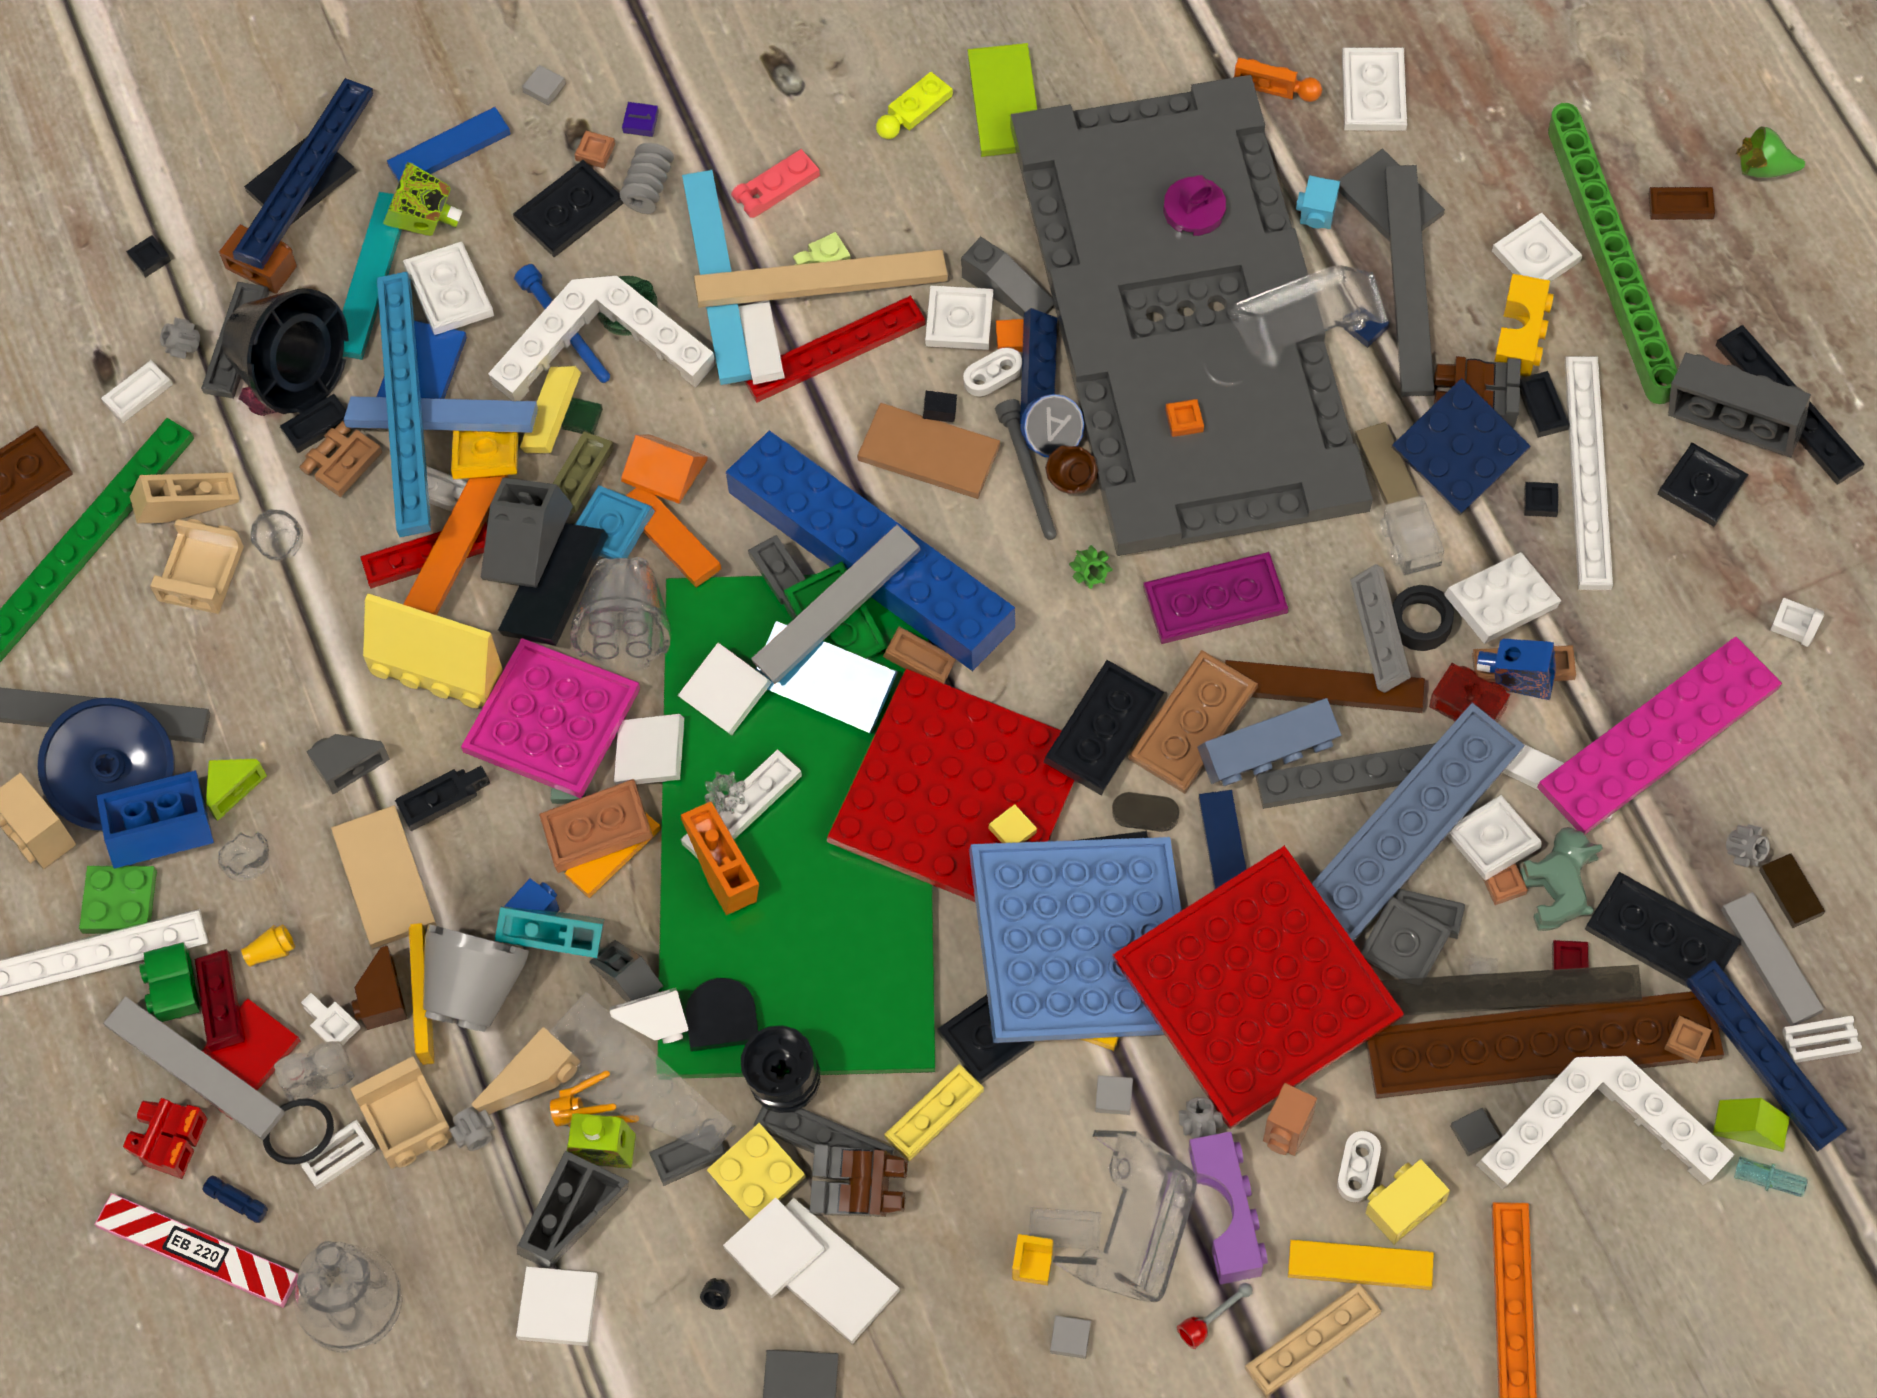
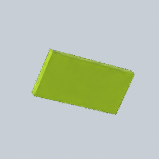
M1028 43L967 49L981 157L1016 153L1010 128L1011 114L1037 110Z

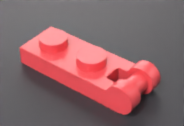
M800 149L748 183L737 185L731 192V196L737 203L744 205V211L750 218H754L820 176L819 168ZM758 194L760 198H753V196Z

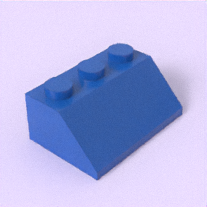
M196 770L96 795L104 841L114 869L214 843Z

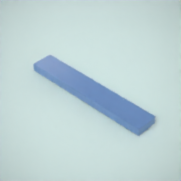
M351 396L344 417L345 426L348 428L388 429L386 397ZM421 398L423 430L532 433L538 411L536 401Z

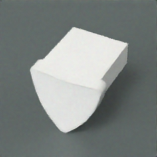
M1783 598L1770 631L1799 641L1801 645L1808 647L1814 639L1824 617V611L1817 608L1812 609Z

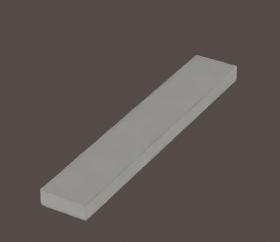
M898 525L893 527L752 657L753 663L774 684L778 683L921 550L920 546Z
M126 996L104 1021L103 1024L109 1030L261 1140L266 1138L285 1114L282 1108Z

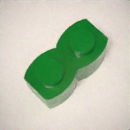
M182 942L144 952V963L139 964L144 984L149 983L150 994L145 995L148 1013L154 1014L161 1022L200 1013L192 960L185 943Z

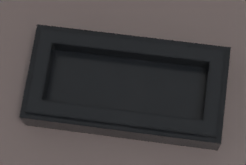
M1548 371L1520 378V395L1537 437L1568 430L1570 424Z
M332 394L310 407L304 413L298 414L280 425V428L298 454L325 438L324 435L330 428L335 429L342 421L344 422L346 409L336 395Z

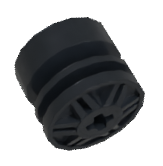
M783 1025L770 1026L755 1033L745 1044L741 1055V1071L755 1100L764 1108L777 1113L795 1112L807 1106L816 1096L821 1083L820 1066L807 1038L799 1031ZM788 1069L790 1074H785L783 1079L779 1080L777 1075H782L783 1070Z

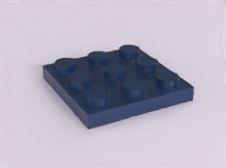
M1462 378L1392 444V448L1459 515L1469 508L1531 447Z

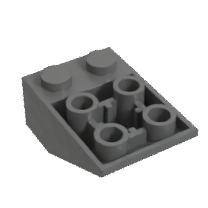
M502 478L490 504L480 576L482 580L537 587L573 507L557 484Z

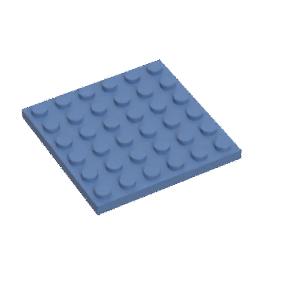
M1170 837L971 844L969 855L993 1043L1165 1035L1112 956L1123 947L1181 911Z

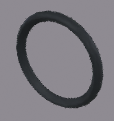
M297 1099L283 1104L280 1108L285 1112L297 1106H311L321 1111L327 1123L326 1134L317 1148L304 1156L285 1157L275 1152L272 1148L269 1133L263 1140L265 1151L272 1159L287 1165L301 1164L314 1159L328 1146L334 1131V1120L329 1109L319 1101Z

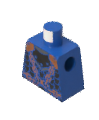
M1502 639L1499 643L1498 653L1479 652L1477 671L1495 673L1496 687L1500 690L1550 700L1556 674L1554 642Z

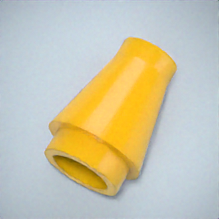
M282 924L278 927L273 925L248 946L242 948L241 953L247 965L252 967L258 963L288 956L289 951L295 949V944L285 925Z

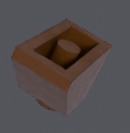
M388 945L380 947L354 987L357 999L351 1001L356 1020L362 1019L367 1030L408 1019L393 956Z

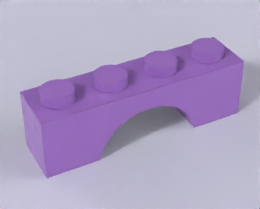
M1231 1131L1190 1139L1188 1151L1196 1183L1212 1187L1220 1192L1227 1200L1232 1212L1230 1226L1221 1236L1213 1240L1212 1255L1219 1285L1261 1277L1263 1265L1268 1264L1264 1243H1258L1255 1231L1260 1229L1256 1209H1249L1247 1197L1251 1196L1252 1193L1249 1178L1247 1175H1241L1239 1163L1244 1162L1240 1142H1233Z

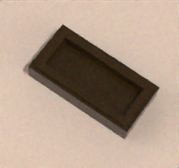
M1792 853L1760 867L1761 875L1792 928L1823 916L1825 910Z

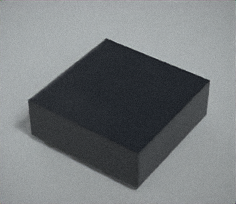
M153 235L126 251L130 260L145 278L171 262L169 255Z
M925 390L923 419L953 423L956 414L957 394Z
M1525 482L1524 516L1557 517L1558 483Z

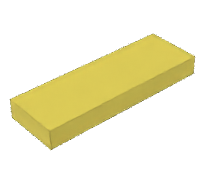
M576 366L550 367L537 400L538 411L532 433L524 434L520 448L525 453L552 452L581 375Z
M958 1064L884 1134L885 1139L910 1161L984 1092V1087Z

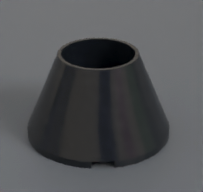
M308 288L295 289L242 304L227 320L222 339L223 350L227 360L262 404L281 414L296 412L302 414L330 395L344 370L346 359L342 358L344 341H349L346 320L338 304L325 293Z

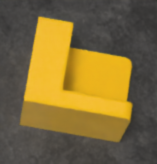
M1018 1234L1012 1266V1279L1048 1286L1053 1256V1240Z

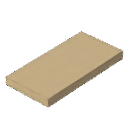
M395 805L331 827L372 949L409 936L410 924L422 923L425 930L428 928V924L437 926Z

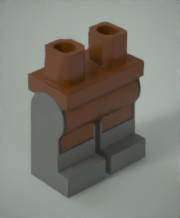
M1456 356L1454 364H1437L1435 385L1451 386L1452 388L1462 378L1512 428L1515 427L1519 415L1521 359L1508 358L1507 363L1487 362L1476 358L1466 359V357ZM1436 391L1434 404L1448 391Z
M815 1144L812 1176L818 1179L847 1180L849 1183L812 1180L809 1213L829 1216L886 1217L887 1213L904 1212L905 1192L888 1191L889 1177H907L908 1160L891 1155V1153L885 1150Z

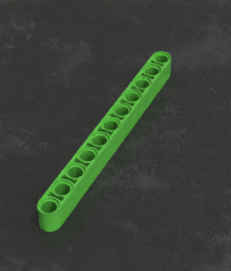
M1560 103L1553 108L1548 128L1549 138L1645 395L1653 403H1668L1670 401L1671 383L1677 373L1676 365L1580 112L1573 104ZM1627 302H1632V303H1635L1636 305H1631V304H1628ZM1638 329H1644V330L1647 331V332H1642V331H1639ZM1646 355L1654 356V357H1656L1657 359L1649 358V357L1646 356ZM1657 382L1665 383L1667 386L1659 385Z

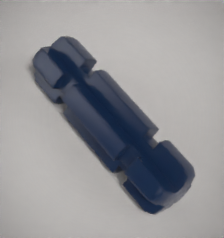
M210 1176L203 1185L202 1190L206 1195L213 1199H218L220 1203L241 1215L245 1214L248 1219L255 1223H260L267 1214L268 1208L264 1203L256 1199L253 1200L251 1196L228 1183L225 1185L223 1180L216 1176Z

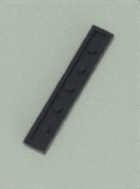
M1744 325L1739 326L1717 340L1716 347L1732 365L1740 368L1742 371L1756 376H1766L1773 380V382L1785 386H1796ZM1809 402L1806 423L1799 442L1838 485L1861 471L1865 463L1815 406Z

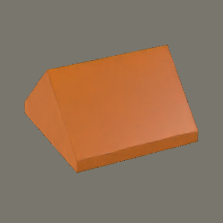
M650 434L635 435L621 482L680 504L707 462L708 456Z

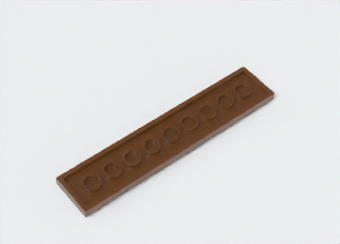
M1692 991L1391 1025L1366 1041L1375 1099L1554 1079L1576 1057L1627 1056L1640 1069L1693 1063L1664 1049L1679 1016L1712 1030L1698 1062L1720 1060L1723 1058L1724 1052L1718 1024Z

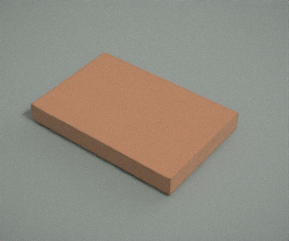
M634 779L539 814L553 863L558 873L653 838Z

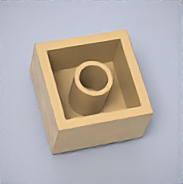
M21 772L0 787V828L10 840L14 841L30 864L36 860L45 869L76 845L58 816Z

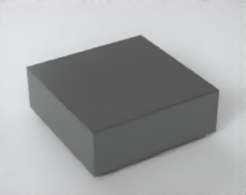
M1483 1108L1452 1122L1450 1126L1467 1156L1496 1143L1500 1139Z

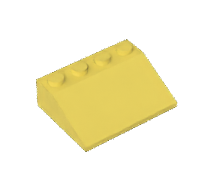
M369 593L365 598L363 657L369 671L373 675L382 679L391 677L400 680L403 685L409 688L417 689L419 686L428 689L432 694L440 698L447 699L452 697L458 699L464 705L476 709L479 706H484L503 672L490 632Z

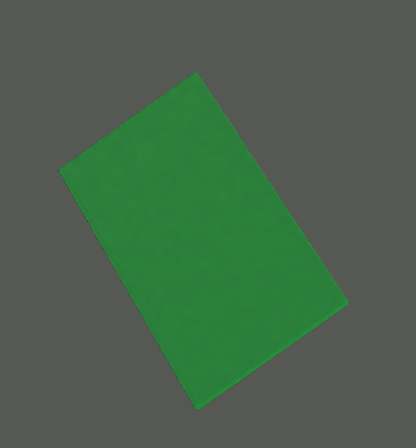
M809 574V575H803V576L805 577V579H807V578H809V577H811V576H813V575H815V574ZM763 576L710 577L697 588L687 578H666L664 715L681 714L684 717L680 780L662 782L659 981L663 987L659 989V992L676 987L687 1023V1003L691 994L698 986L715 978H728L738 981L749 990L754 999L758 1031L770 1026L781 1025L799 1031L807 1038L820 1066L821 1075L935 1072L932 885L827 842L828 834L906 669L884 658L885 651L868 659L898 672L872 734L767 689L731 736L681 699L678 694L717 643L756 669L757 666L751 658L766 645L775 622L778 621L788 625L793 620L786 611L784 604H780ZM872 597L864 602L887 646H889L898 627L928 642V638ZM778 749L801 770L802 777L734 839L759 882L757 902L726 915L710 888L699 860L682 845L681 839L687 834V831L681 820V814L708 802H712L714 807H716ZM688 1031L682 1032L683 1038L674 1042L663 1044L662 1039L658 1040V1079L744 1077L741 1071V1055L745 1044L691 1052ZM784 1069L783 1074L777 1076H784L785 1074L790 1073L788 1069Z

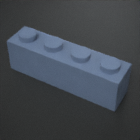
M1325 698L1206 741L1197 748L1211 784L1222 781L1223 786H1227L1243 780L1241 774L1252 770L1253 774L1257 775L1273 769L1271 763L1283 759L1284 764H1288L1303 758L1302 751L1313 748L1315 753L1329 749L1334 746L1332 740L1342 735L1329 701Z

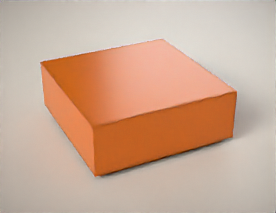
M1024 319L996 320L998 349L1012 348L1018 352H1023Z
M1197 399L1166 404L1165 411L1172 437L1204 432V424Z

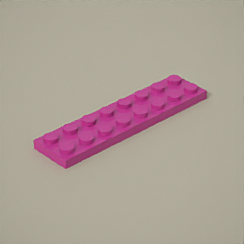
M1735 636L1542 779L1537 788L1576 830L1582 831L1585 835L1776 692L1782 683Z

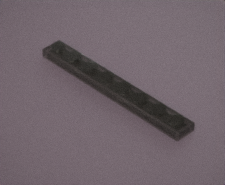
M1639 965L1381 980L1404 1015L1642 1001Z

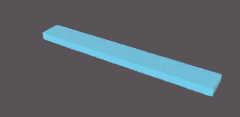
M713 170L682 175L700 275L732 272ZM738 304L706 307L720 385L752 380Z

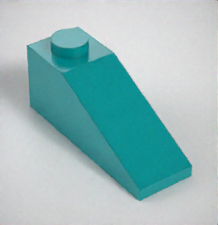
M501 906L495 941L597 958L604 919L572 913Z

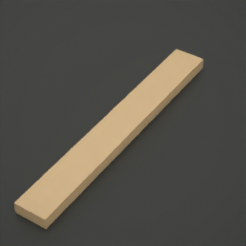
M943 250L695 275L694 284L698 308L945 282L947 281L948 274Z

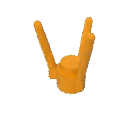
M607 1070L571 1088L560 1090V1098L550 1101V1111L555 1126L568 1125L570 1127L572 1114L575 1113L596 1114L615 1110L616 1104L614 1103L584 1107L580 1097L574 1098L575 1094L609 1077L610 1072ZM637 1115L614 1116L622 1118L626 1123L640 1121V1117Z

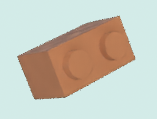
M1284 1083L1267 1118L1263 1142L1268 1143L1267 1146L1278 1154L1286 1155L1289 1153L1295 1156L1313 1120L1317 1098Z

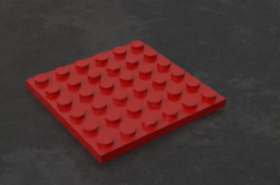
M906 669L828 834L827 842L975 902L969 848L971 844L1001 843L988 829L989 824L1015 804L1037 828L1036 833L1025 842H1047L1050 840L1075 783V780L1043 762L1061 730Z
M1285 845L1123 947L1112 956L1204 1093L1213 1102L1217 1112L1221 1113L1229 1129H1232L1275 1101L1284 1083L1293 1087L1298 1086L1404 1016L1401 1008Z

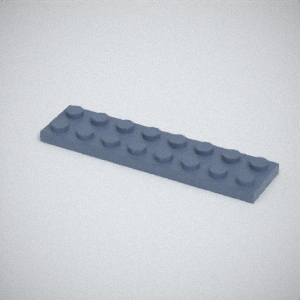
M1474 703L1469 705L1312 882V885L1353 942L1385 907L1390 897H1393L1523 750L1525 745Z

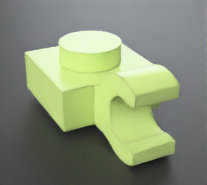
M834 232L808 244V251L797 253L793 256V259L797 263L795 265L847 260L851 259V255L837 233Z

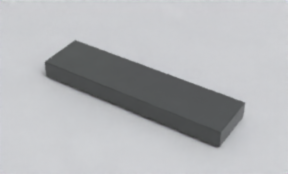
M237 282L201 387L204 394L234 399L241 376L224 354L222 343L224 328L230 315L239 306L250 301L268 297L270 292L267 286Z
M762 1106L753 1124L755 1127L760 1123L771 1136L813 1154L815 1144L885 1150L891 1153V1155L895 1154V1148L803 1108L795 1112L777 1113L767 1110Z

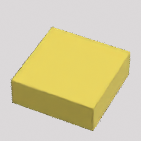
M1015 804L993 820L988 827L1001 843L1025 842L1037 831L1033 823Z

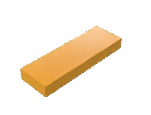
M646 813L654 837L661 830V827ZM651 839L568 869L564 873L565 877L590 898Z

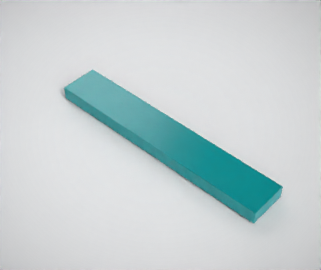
M378 193L342 310L349 341H344L343 357L363 360L379 308L377 278L389 275L402 229L383 224L394 196L392 193Z

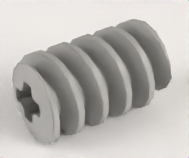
M642 143L637 146L634 152L635 156L631 161V166L623 182L624 186L620 191V198L630 209L642 214H651L656 210L655 203L660 199L658 193H661L664 188L662 183H665L667 180L666 173L671 169L670 163L674 160V155L665 146L656 143Z

